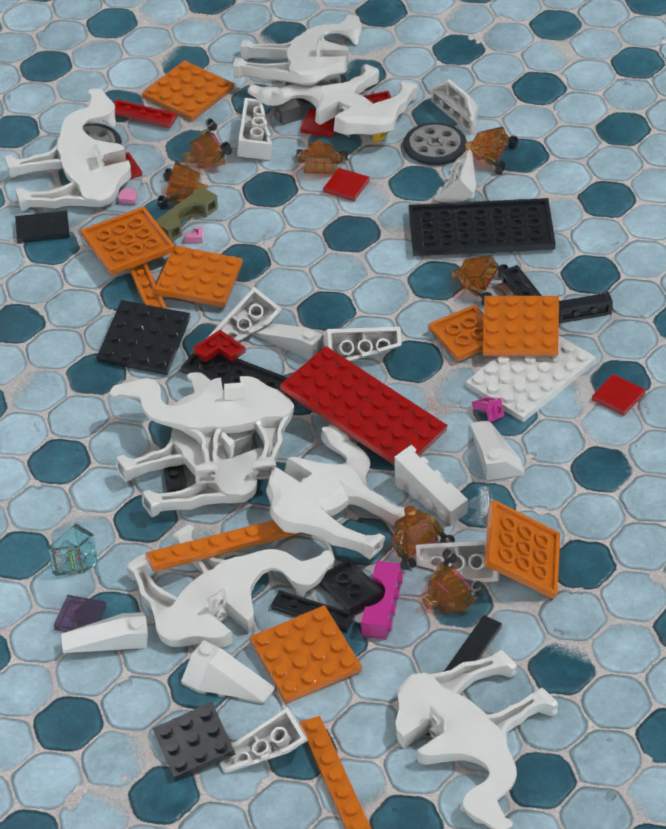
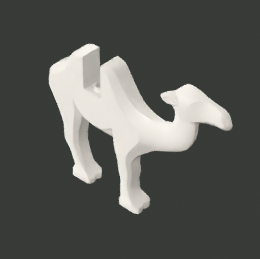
M347 15L346 19L340 24L314 26L285 44H253L250 40H243L241 43V58H235L233 62L234 78L248 76L260 80H277L301 86H311L326 78L342 75L347 71V65H349L348 47L328 42L323 37L340 34L350 39L352 44L357 45L362 31L359 16ZM250 58L286 60L287 62L258 64L246 62L245 60Z
M365 64L361 66L360 76L344 83L324 86L291 84L281 89L278 87H260L252 84L248 88V93L260 102L271 106L281 105L293 98L306 99L317 108L316 123L321 125L335 117L334 131L349 137L350 134L373 135L394 131L399 114L405 112L410 101L417 98L418 86L403 80L399 84V94L397 96L373 104L365 97L359 95V93L378 83L379 69Z
M90 89V106L77 110L65 118L57 144L50 152L37 154L25 159H16L12 155L4 156L10 179L29 172L63 169L66 178L70 181L69 184L51 191L29 192L22 187L15 189L21 212L28 210L29 207L52 209L64 206L103 207L114 201L120 187L131 178L129 160L126 161L124 147L117 143L95 140L83 130V126L86 123L95 120L106 121L110 126H116L115 105L102 89Z
M189 373L187 379L192 383L194 393L180 399L173 406L183 405L195 400L211 380L202 373ZM172 427L170 442L165 448L150 452L136 459L120 455L116 457V468L125 482L150 471L184 464L195 475V467L205 461L202 456V445L195 438ZM247 431L229 434L223 432L218 443L217 459L219 472L217 483H195L181 491L161 494L147 490L141 493L142 504L149 515L154 517L159 515L161 511L191 510L202 505L246 502L256 493L257 479H253L252 464L261 458L263 449L259 447L246 452L251 449L252 435Z
M241 376L240 383L224 384V395L221 378L213 379L195 400L177 406L166 405L162 401L159 384L150 378L113 386L110 391V395L114 398H130L140 402L144 413L149 419L156 423L179 429L195 438L202 445V456L205 462L195 467V481L198 484L217 483L218 481L217 455L221 434L223 432L226 434L240 433L253 429L257 431L263 441L264 450L261 458L252 464L253 479H269L272 471L276 468V460L282 450L283 432L294 412V404L290 398L278 389L271 388L260 380L249 376Z
M329 424L326 427H322L321 440L328 448L342 455L346 462L343 464H325L298 457L288 458L284 472L279 468H275L268 481L266 492L270 500V515L284 532L294 534L302 532L321 537L334 546L357 551L370 560L382 549L385 536L382 534L364 535L352 531L335 521L332 516L342 511L349 504L356 505L382 517L403 531L414 522L418 509L412 505L404 508L397 507L387 502L382 496L371 491L366 484V476L370 467L368 455L351 441V436L333 424Z
M188 524L174 533V545L193 541L195 539V528ZM265 549L228 560L216 559L214 557L192 562L202 575L192 581L178 597L164 591L153 582L148 572L150 565L146 560V555L142 554L127 564L126 568L128 577L136 581L141 593L142 602L153 613L160 641L171 647H184L201 644L205 640L217 647H226L233 644L232 631L220 621L228 615L249 633L254 625L251 593L256 582L264 573L270 570L279 571L295 588L296 595L304 597L308 590L316 587L321 582L326 571L334 564V556L331 551L325 550L320 556L301 562L287 552L277 549Z
M502 650L488 658L462 662L449 671L435 674L417 673L410 675L398 690L399 711L395 721L397 739L403 748H406L428 732L434 738L417 750L418 763L429 765L463 760L479 764L488 770V779L465 795L459 809L476 823L485 824L491 829H511L513 826V822L505 817L498 803V800L513 787L517 778L516 765L507 747L506 736L508 731L522 724L529 716L540 712L548 716H554L558 712V702L543 688L538 689L521 702L513 704L501 712L488 715L472 701L460 695L473 682L493 675L512 678L516 675L517 666L515 662Z

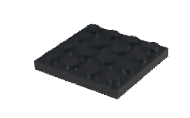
M121 300L96 357L97 361L168 375L190 321V313Z

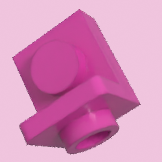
M483 397L472 402L473 409L481 410L483 413L487 412L488 421H494L504 416L501 398Z

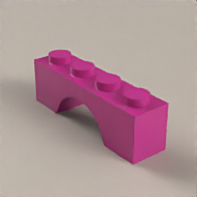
M376 561L373 581L384 591V598L373 606L365 607L361 621V634L363 637L386 640L388 631L392 632L393 619L391 617L396 615L397 604L395 600L400 598V588L398 587L399 584H403L404 580L401 564Z

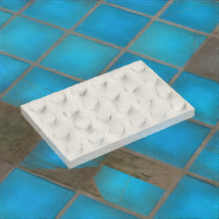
M559 336L558 356H497L466 381L465 387L481 397L501 398L503 410L524 423L596 363V357Z

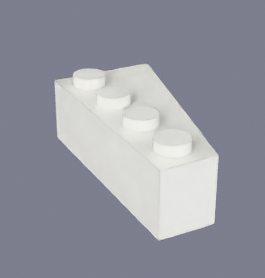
M245 98L237 156L271 160L272 141L270 140V133L267 128V120H265L263 104L258 99Z
M400 327L327 329L323 332V345L348 361L353 362L401 346Z
M410 445L395 456L396 486L407 492L414 500L423 504L427 510L435 513L441 520L452 525L468 513V499L450 482L447 484L438 470L433 471L427 465L429 461L424 456L420 458L415 453L416 449Z

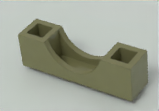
M201 187L155 221L169 239L174 242L182 236L181 223L184 220L196 216L208 217L218 209L217 195Z

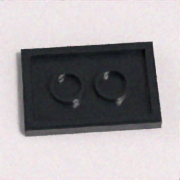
M67 210L15 216L17 243L70 237Z
M350 559L327 570L319 583L349 614L384 596V591Z

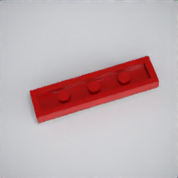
M116 99L114 102L115 115L166 128H170L177 119V114L119 99Z

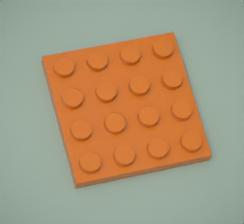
M184 60L143 91L142 98L193 122L235 89L233 82Z
M144 206L80 230L83 239L111 276L175 252L173 242Z
M175 245V252L170 253L157 282L155 294L225 308L243 265V259Z
M485 296L483 356H558L559 296Z
M493 499L489 503L484 565L553 599L557 596L560 533Z
M325 605L249 637L251 645L285 704L362 671V665Z

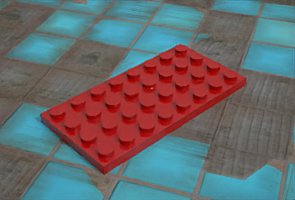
M327 346L321 349L280 385L281 391L393 465H395V456L410 445L416 449L415 453L420 456L448 427L447 424Z

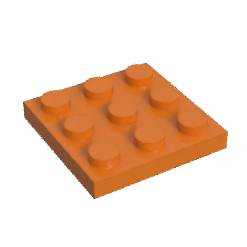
M475 304L428 324V330L457 362L483 351L484 313Z

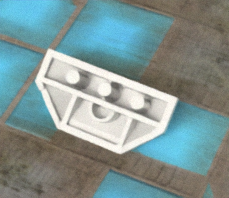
M450 79L431 88V102L468 133L474 134L478 107L473 99Z

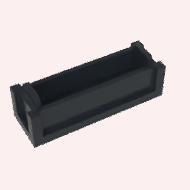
M518 265L501 271L503 284L506 283L515 296H542Z
M609 291L597 295L559 300V323L611 315L613 300Z

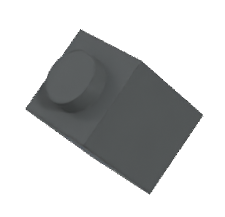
M294 98L281 105H275V119L279 120L282 125L301 120L300 105Z

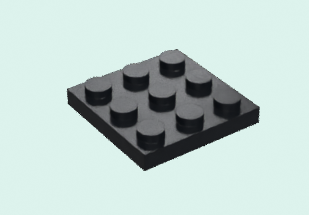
M212 702L153 728L175 782L236 755Z

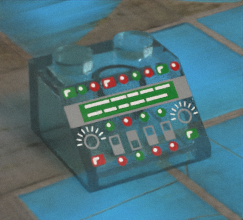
M77 523L48 546L52 574L55 576L85 573L98 562L94 534Z

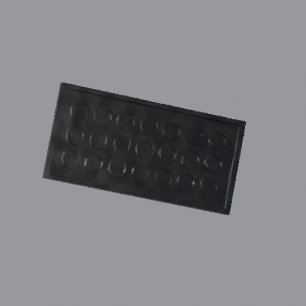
M548 198L408 205L413 256L552 250L556 248Z

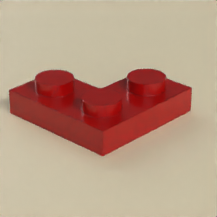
M218 330L192 348L193 354L204 362H207L218 353L233 362L246 353V349L242 344L222 330Z

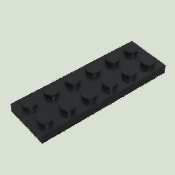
M192 353L181 366V372L187 375L197 372L202 373L211 381L221 378L223 389L224 384L240 383L241 376H249L260 380L271 388L281 391V383L288 378L238 358L231 362L220 353L207 362H204Z

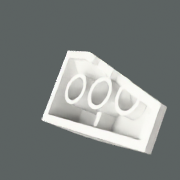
M469 149L455 161L450 169L451 173L443 181L445 183L444 187L441 186L437 190L434 198L436 201L449 203L464 202L474 197L476 180L472 151Z
M253 287L209 336L218 330H222L238 342L270 324L282 311V308Z
M270 323L252 333L255 337L308 360L324 348L323 332L310 328Z
M490 421L470 423L486 481L525 475L521 459Z
M486 540L416 545L418 566L438 571L445 560L442 556L443 551L450 549L451 554L449 557L455 553L457 561L449 563L444 570L445 573L459 577L455 573L456 571L461 577L471 581H499L500 573L484 565Z
M143 612L122 613L62 633L63 653L147 648L148 631L146 616Z
M205 640L192 653L181 681L182 685L201 694H206L207 692L216 693L218 697L225 698L227 695L238 697L240 701L263 705L275 691V687L223 649Z
M287 707L233 743L232 747L236 755L220 761L219 764L223 771L228 773L290 753L308 740L307 735L298 719Z

